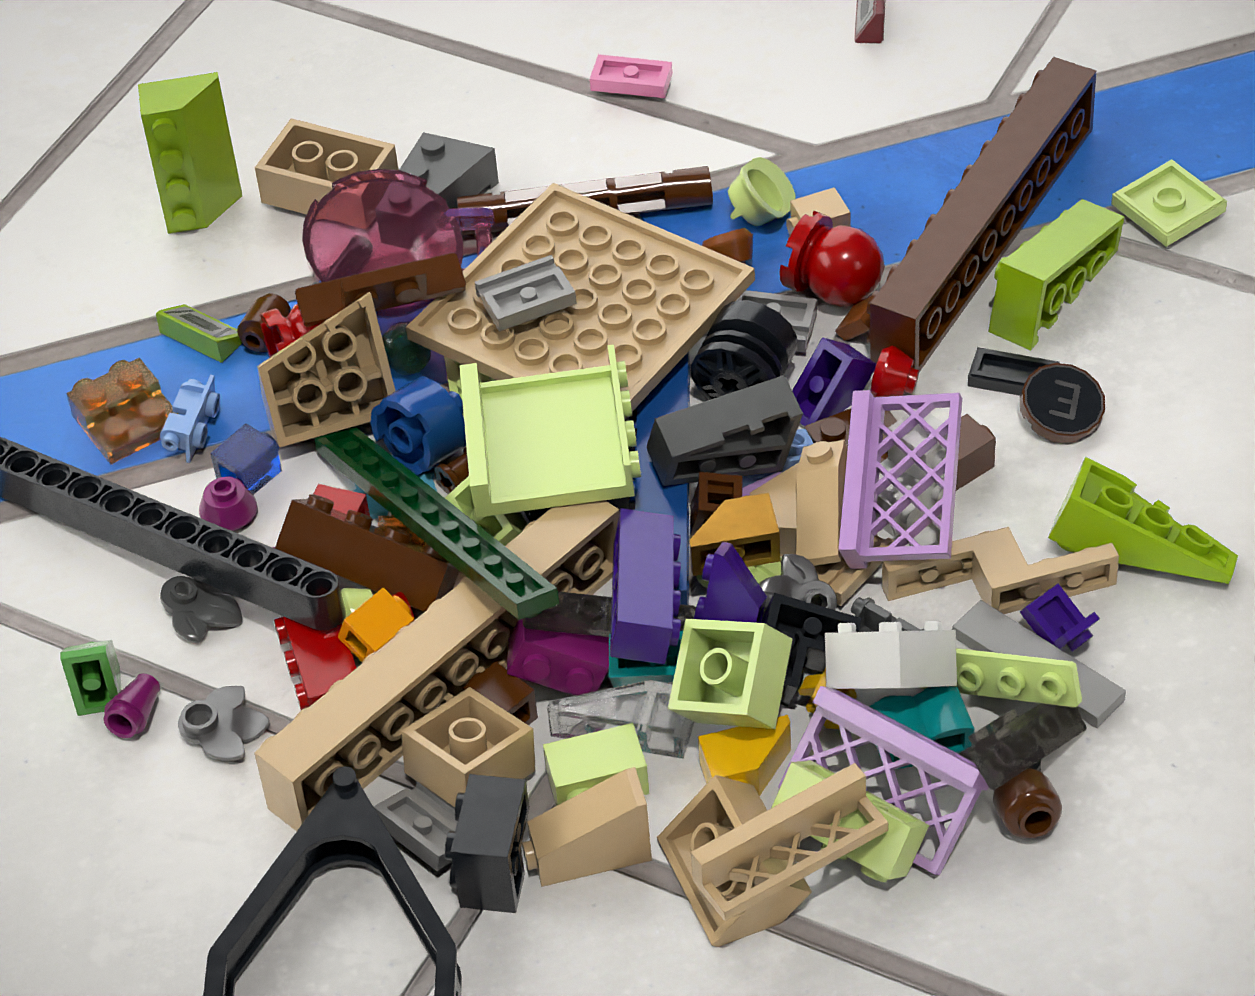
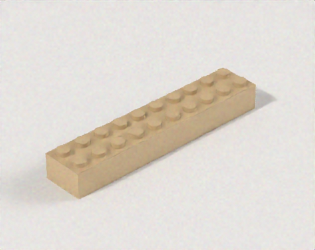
M606 500L552 507L536 521L527 524L523 531L505 546L557 588L559 604L543 610V613L564 619L612 579L613 543L619 518V509ZM464 576L455 588L441 599L435 600L428 607L427 611L410 625L402 627L393 639L377 652L369 654L359 667L343 680L335 682L325 695L310 707L301 710L292 722L275 736L267 738L260 748L254 752L267 808L297 831L333 783L332 776L336 769L344 766L352 768L361 787L364 789L403 756L401 730L463 692V687L468 684L475 674L483 672L495 661L507 668L508 639L518 619L468 577Z

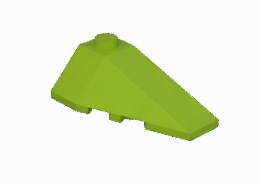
M1087 457L1084 458L1055 518L1048 536L1049 539L1057 542L1061 548L1072 553L1079 552L1088 547H1098L1113 543L1119 555L1118 564L1229 584L1237 562V554L1197 526L1190 524L1182 526L1176 522L1168 513L1170 507L1160 500H1157L1152 505L1134 492L1137 484L1126 476Z

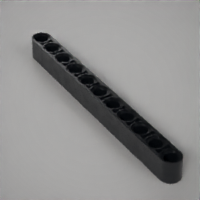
M0 437L1 498L312 629L320 631L336 628L344 621L346 610L339 580L333 572Z

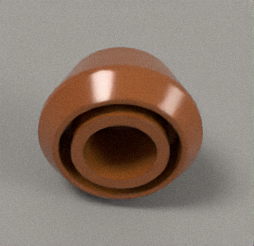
M746 228L736 229L708 238L702 242L701 246L746 264L745 261L752 259L753 233Z

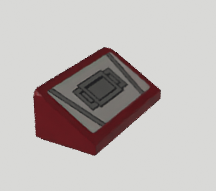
M857 0L855 43H882L884 41L886 0Z

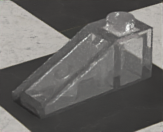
M649 680L549 701L547 707L551 737L568 739L633 723L642 752L684 759L695 722L668 709L673 682L664 683Z

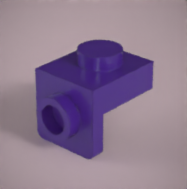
M1056 584L1020 611V614L1038 636L1059 649L1067 645L1071 652L1093 637L1089 628L1100 620L1095 612L1085 618L1059 584Z

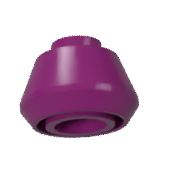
M220 477L211 481L205 487L199 505V516L201 519L231 531L239 530L248 524L257 511L255 496L240 480L233 477Z

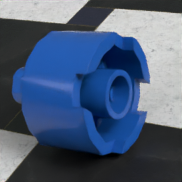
M425 376L411 381L383 398L380 404L373 407L371 411L370 423L376 442L383 439L393 457L417 476L436 467L466 446L465 424L462 415L464 413L463 401L460 395L454 391L447 392L438 383L429 380Z

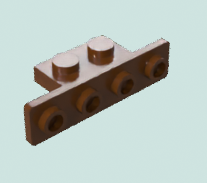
M448 253L300 287L295 290V296L304 325L311 327L322 324L368 292L371 293L375 311H380L465 291L466 281L457 254Z

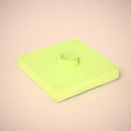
M1171 159L1113 193L1111 204L1167 247L1226 212L1227 200Z

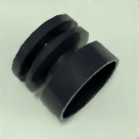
M749 300L732 301L721 309L691 364V378L697 389L708 400L783 376L797 350V335L791 324L774 309Z

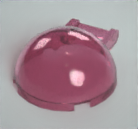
M372 169L359 171L336 180L332 183V190L319 202L316 199L312 202L303 223L302 242L308 268L317 283L448 253H456L461 266L464 242L460 230H475L477 256H479L492 243L491 227L495 223L494 212L485 207L449 209L445 199L426 186L427 179L401 170ZM435 298L375 311L376 316L382 319L408 316L424 309Z

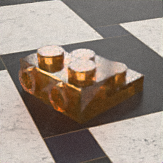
M140 358L131 362L126 360L117 361L110 367L108 373L94 380L83 378L75 383L72 391L66 393L73 418L110 465L161 440L160 433L169 413H175L171 403L162 394L158 379Z

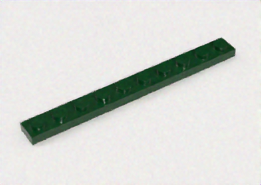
M353 426L314 438L317 453L518 620L538 616L543 610L559 604L558 590L553 584L357 427Z

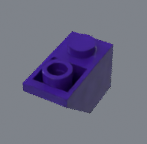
M722 542L714 555H707L702 574V580L709 581L706 597H699L694 619L762 623L767 596L731 543Z

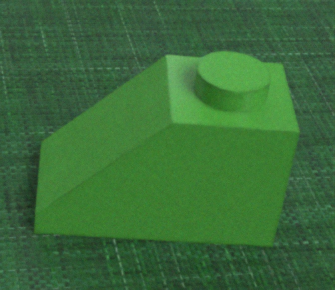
M113 641L89 642L66 647L60 652V660L77 715L105 712V705L121 691L120 666Z

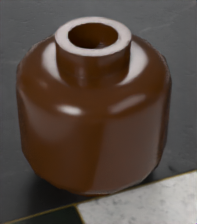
M1024 768L1010 772L999 781L994 789L993 803L1005 828L1015 837L1031 839L1046 835L1055 827L1061 817L1062 804L1059 795L1049 778L1039 770Z

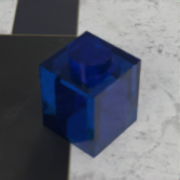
M244 424L210 453L216 479L220 477L236 478L253 495L282 471L278 453L279 446L276 440L270 434L259 432L248 424Z

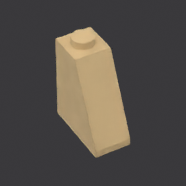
M636 768L625 769L529 820L527 824L530 841L522 842L527 869H537L541 887L652 861L647 803Z

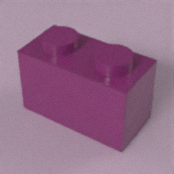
M543 612L532 618L518 620L508 639L507 674L590 701L593 700L609 670V634Z

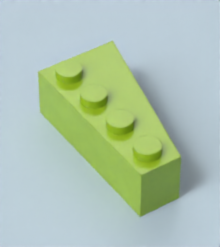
M1081 199L1070 209H1065L1052 223L1043 226L1040 232L1029 241H1024L1011 255L1003 257L998 263L994 274L997 285L988 332L1031 351L1039 342L1038 330L1041 327L1050 329L1058 320L1056 312L1062 303L1072 304L1079 296L1085 280L1091 282L1118 251L1125 216Z

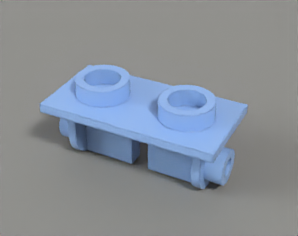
M210 374L206 385H202L200 381L190 379L181 385L172 406L175 413H169L160 433L161 444L165 449L174 451L177 448L186 450L187 463L191 462L197 447L203 448L208 433L207 422L209 417L215 418L219 410L220 394L215 393L214 375Z

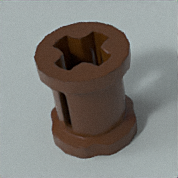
M467 447L463 449L461 456L449 464L441 463L434 468L436 479L447 494L452 492L469 476Z

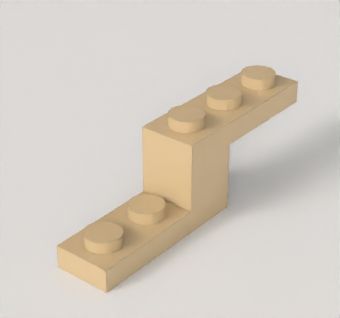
M1005 527L952 541L951 559L882 561V589L887 600L891 601L972 579L982 601L1001 613L1007 614L1024 609L1056 584H1059L1069 597L1116 585L1119 555L1113 543L1098 547H1088L1079 552L1056 558L1043 559L1028 565L1010 528Z

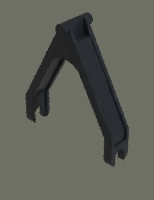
M344 766L335 770L331 786L210 948L207 956L203 996H234L236 981L312 878L329 867L344 864L366 866L382 876L436 966L434 996H461L462 975L457 963L456 945L358 782L356 773L352 768Z

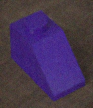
M822 337L792 390L803 412L800 424L806 426L852 405L853 391L864 390L874 373L876 363L849 344Z

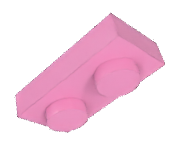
M598 54L590 76V90L665 98L673 74L672 62Z

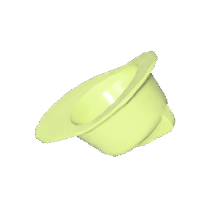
M762 157L753 158L743 166L740 174L728 189L730 201L735 208L730 218L735 219L741 216L754 226H761L776 218H782L790 211V201L796 199L793 186L785 173L776 164Z

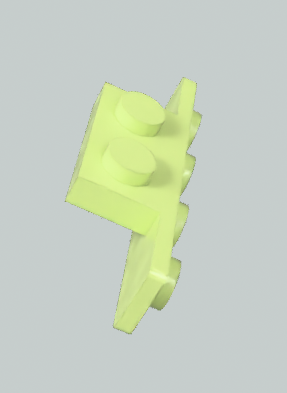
M956 648L957 686L955 687H958L959 692L962 694L1077 707L1082 702L1077 665L1073 661Z

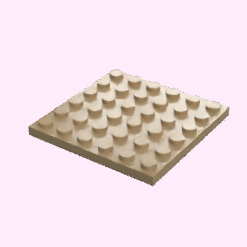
M552 183L462 271L466 281V290L436 297L406 326V332L409 340L460 364L477 363L478 372L495 380L610 365L607 345H614L616 362L625 361L628 387H621L620 391L629 390L633 411L711 328L721 309L730 302L736 301L755 281V269ZM552 255L555 265L560 267L575 290L577 304L499 331L483 306L481 297L478 298L476 294L475 281Z

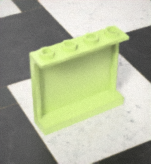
M607 345L610 365L489 382L480 383L477 363L459 365L469 481L476 518L635 496L633 478L641 477L638 451L629 452L628 447L637 446L633 420H624V417L632 416L629 390L620 391L621 387H628L625 361L616 362L614 345Z

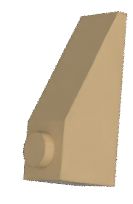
M845 440L834 442L820 441L810 446H804L797 469L796 555L805 557L814 566L841 562L842 555L839 552V539L848 451Z

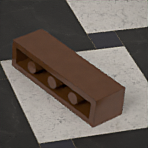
M310 494L307 499L291 500L275 549L329 570L340 577L376 592L383 587L391 595L402 592L410 606L424 612L427 611L428 607L435 600L441 599L454 588L459 570L427 543L424 547L410 541L411 533L392 526H387L386 530L371 525L372 517L354 510H348L347 514L333 509V501L319 495Z

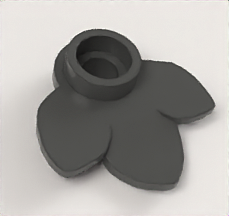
M186 576L170 578L161 588L160 600L165 610L172 616V626L180 636L187 640L200 643L204 638L207 626L234 627L242 624L241 609L232 597V594ZM178 593L186 594L187 596H181Z

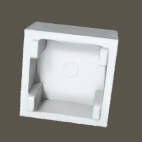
M926 621L924 623V631H902V624L900 622H881L879 624V632H856L855 623H839L838 633H825L826 687L833 689L957 686L956 630H942L941 621Z

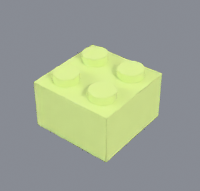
M686 619L668 709L696 723L775 729L792 638L765 623Z

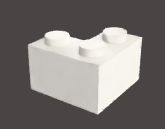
M930 413L923 418L934 430L943 423ZM906 414L888 429L893 432L910 416ZM917 424L900 440L910 450H914L930 434ZM948 433L943 437L946 441L948 438ZM937 442L920 459L933 469L946 458L947 450ZM893 445L888 450V458L880 464L889 472L907 455L896 445ZM914 463L897 480L909 491L927 474ZM881 473L879 474V480L883 477ZM945 473L940 477L943 481ZM934 482L917 499L929 510L943 498V489ZM891 484L878 495L877 504L886 512L903 494ZM911 503L893 520L903 529L912 526L924 514ZM876 512L877 520L880 517V515ZM889 524L883 528L893 537L898 535Z

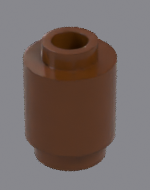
M268 293L263 297L257 298L238 325V336L242 343L250 350L268 352L260 326L261 323H264L260 313L276 308L282 316L287 317L291 309L283 297Z

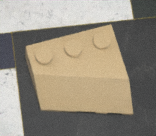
M370 292L257 366L262 399L270 429L279 447L370 422L373 407L380 404L383 398L396 391Z

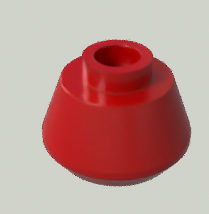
M894 345L883 348L878 358L870 387L873 397L904 396L905 392L910 394L914 392L920 370L913 368L914 360Z

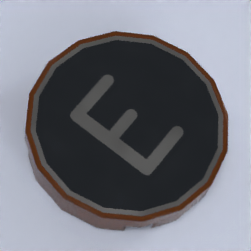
M1053 363L1039 367L1028 376L1019 396L1020 412L1025 419L1026 417L1028 422L1032 424L1031 429L1037 435L1052 442L1074 443L1080 441L1082 437L1091 435L1097 430L1105 412V395L1098 381L1087 371L1071 364Z

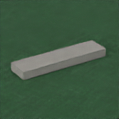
M982 600L976 603L952 626V630H956V639L976 651L1075 662L1082 702L1077 707H1063L1096 728L1125 701V689Z

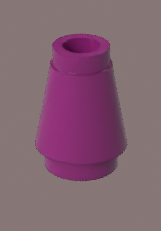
M145 673L139 674L105 705L104 724L114 735L121 738H131L145 729L157 694L160 691V684L153 676Z

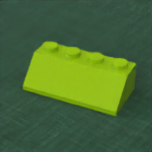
M218 72L138 84L140 114L167 232L170 234L207 228L242 197V189Z

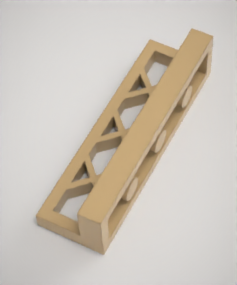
M853 763L692 851L693 882L723 920L727 921L887 832L888 821L866 797V775L856 763ZM857 809L869 821L867 825L859 829L839 827L841 818ZM810 835L829 838L827 847L818 852L799 849L801 840ZM768 858L788 860L787 868L776 875L758 872L760 863ZM729 880L747 883L745 892L729 901H726L716 888Z

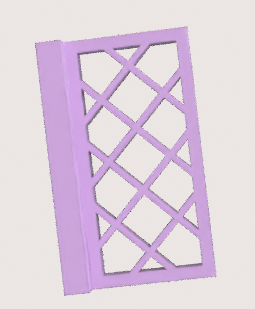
M870 390L853 391L839 539V552L850 569L867 568L868 562L951 559L962 413V397L960 393L873 397ZM950 407L949 418L936 430L923 419L935 408ZM904 410L910 417L891 432L884 425L885 411ZM919 424L930 435L914 450H910L900 439ZM948 433V438L946 441L943 437ZM938 442L947 450L946 458L935 468L931 469L920 458ZM893 445H896L907 456L888 472L880 464L881 456ZM915 463L927 475L908 491L897 478ZM881 473L883 477L879 480V474ZM945 473L943 481L940 477ZM935 482L943 489V498L928 510L917 497ZM892 484L903 496L885 512L877 504V497ZM912 503L924 515L905 531L893 519ZM876 512L880 515V517L877 520ZM942 513L940 521L937 517ZM932 522L940 529L939 545L920 546L913 538ZM887 524L900 535L888 547H873L874 536Z
M820 686L812 702L818 706L778 788L780 789L791 762L811 760L828 769L826 758L846 752L850 765L856 763L861 769L855 748L873 743L878 746L883 766L863 773L866 775V779L886 773L893 798L885 800L886 802L895 805L907 813L904 801L926 794L933 819L925 823L929 825L928 828L935 826L940 845L932 860L917 852L913 863L934 875H940L981 791L988 790L995 773L837 689ZM826 719L839 725L844 744L823 751L818 735ZM850 732L861 738L853 741ZM811 749H813L814 755L808 757ZM889 753L899 757L900 760L892 762ZM912 764L918 768L923 787L901 794L894 769ZM929 774L941 781L932 784ZM951 785L964 792L965 794L956 812L941 816L934 791ZM951 821L946 831L944 823Z

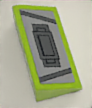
M186 304L161 309L156 312L160 333L221 363L242 344L237 329Z

